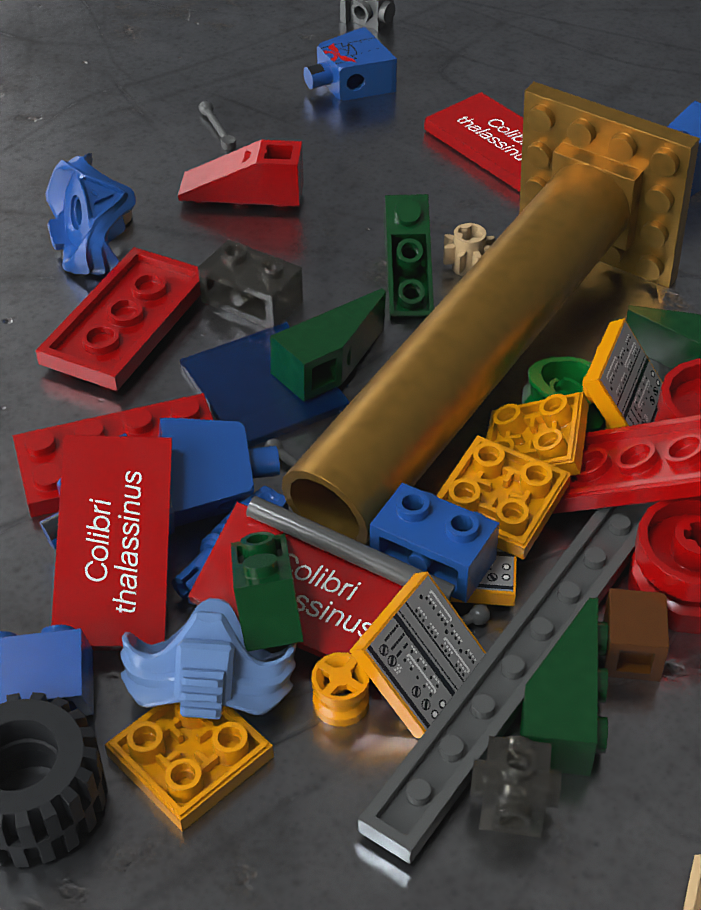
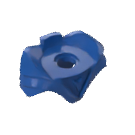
M92 153L84 156H75L68 162L61 159L51 174L45 193L46 201L56 218L50 219L47 224L52 246L55 250H63L62 267L67 272L74 274H109L119 263V260L108 243L125 230L123 215L130 212L135 206L136 197L134 191L130 187L112 180L91 166L93 161Z

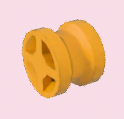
M335 652L324 656L316 663L312 670V701L316 716L324 723L334 727H347L358 723L365 717L369 709V676L350 653ZM346 690L351 691L350 694L336 695L339 693H344Z

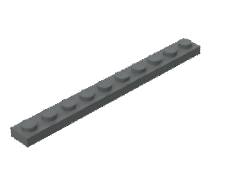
M658 501L597 509L358 818L359 833L411 864L522 711L525 685L587 600L589 598H598L599 605L608 593L609 588L614 585L630 563L632 554L635 551V539L639 522L646 510Z

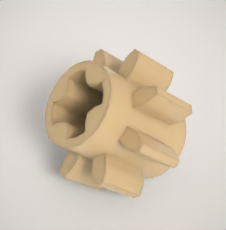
M464 223L457 226L454 230V235H444L443 264H452V270L457 275L463 277L495 242V237L486 236V230L478 224Z

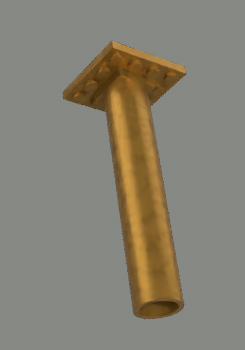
M533 82L524 93L519 215L284 475L282 491L292 511L351 539L366 544L370 540V523L401 483L412 487L417 483L599 261L670 288L678 275L700 138Z

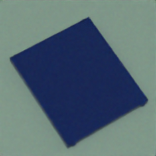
M287 322L180 359V367L198 393H204L209 409L215 418L222 421H239L244 424L248 448L339 414L350 403L338 387L303 402L271 374L270 336L290 328Z

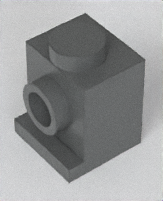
M340 0V22L346 24L351 21L379 31L393 20L396 9L394 0Z

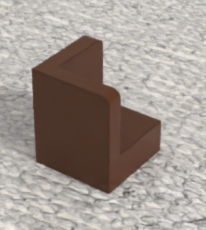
M609 588L603 622H608V642L606 655L603 656V668H608V677L660 682L669 651L666 595L658 592Z

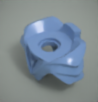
M208 598L202 601L195 608L188 621L166 641L150 645L130 632H125L122 636L123 649L120 652V656L125 669L120 673L121 678L130 695L141 707L152 708L180 703V714L182 717L220 719L223 706L238 709L252 715H264L274 708L293 687L289 678L296 667L294 654L297 644H290L285 649L275 653L264 649L247 652L241 624L230 604L223 599Z

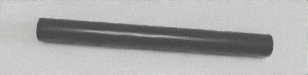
M254 496L247 507V516L401 586H404L414 573L425 572L258 496ZM430 574L450 602L456 585Z

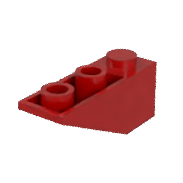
M259 140L188 170L183 175L178 193V201H193L195 203L221 202L236 205L264 204L276 207L299 206L304 184L302 141Z

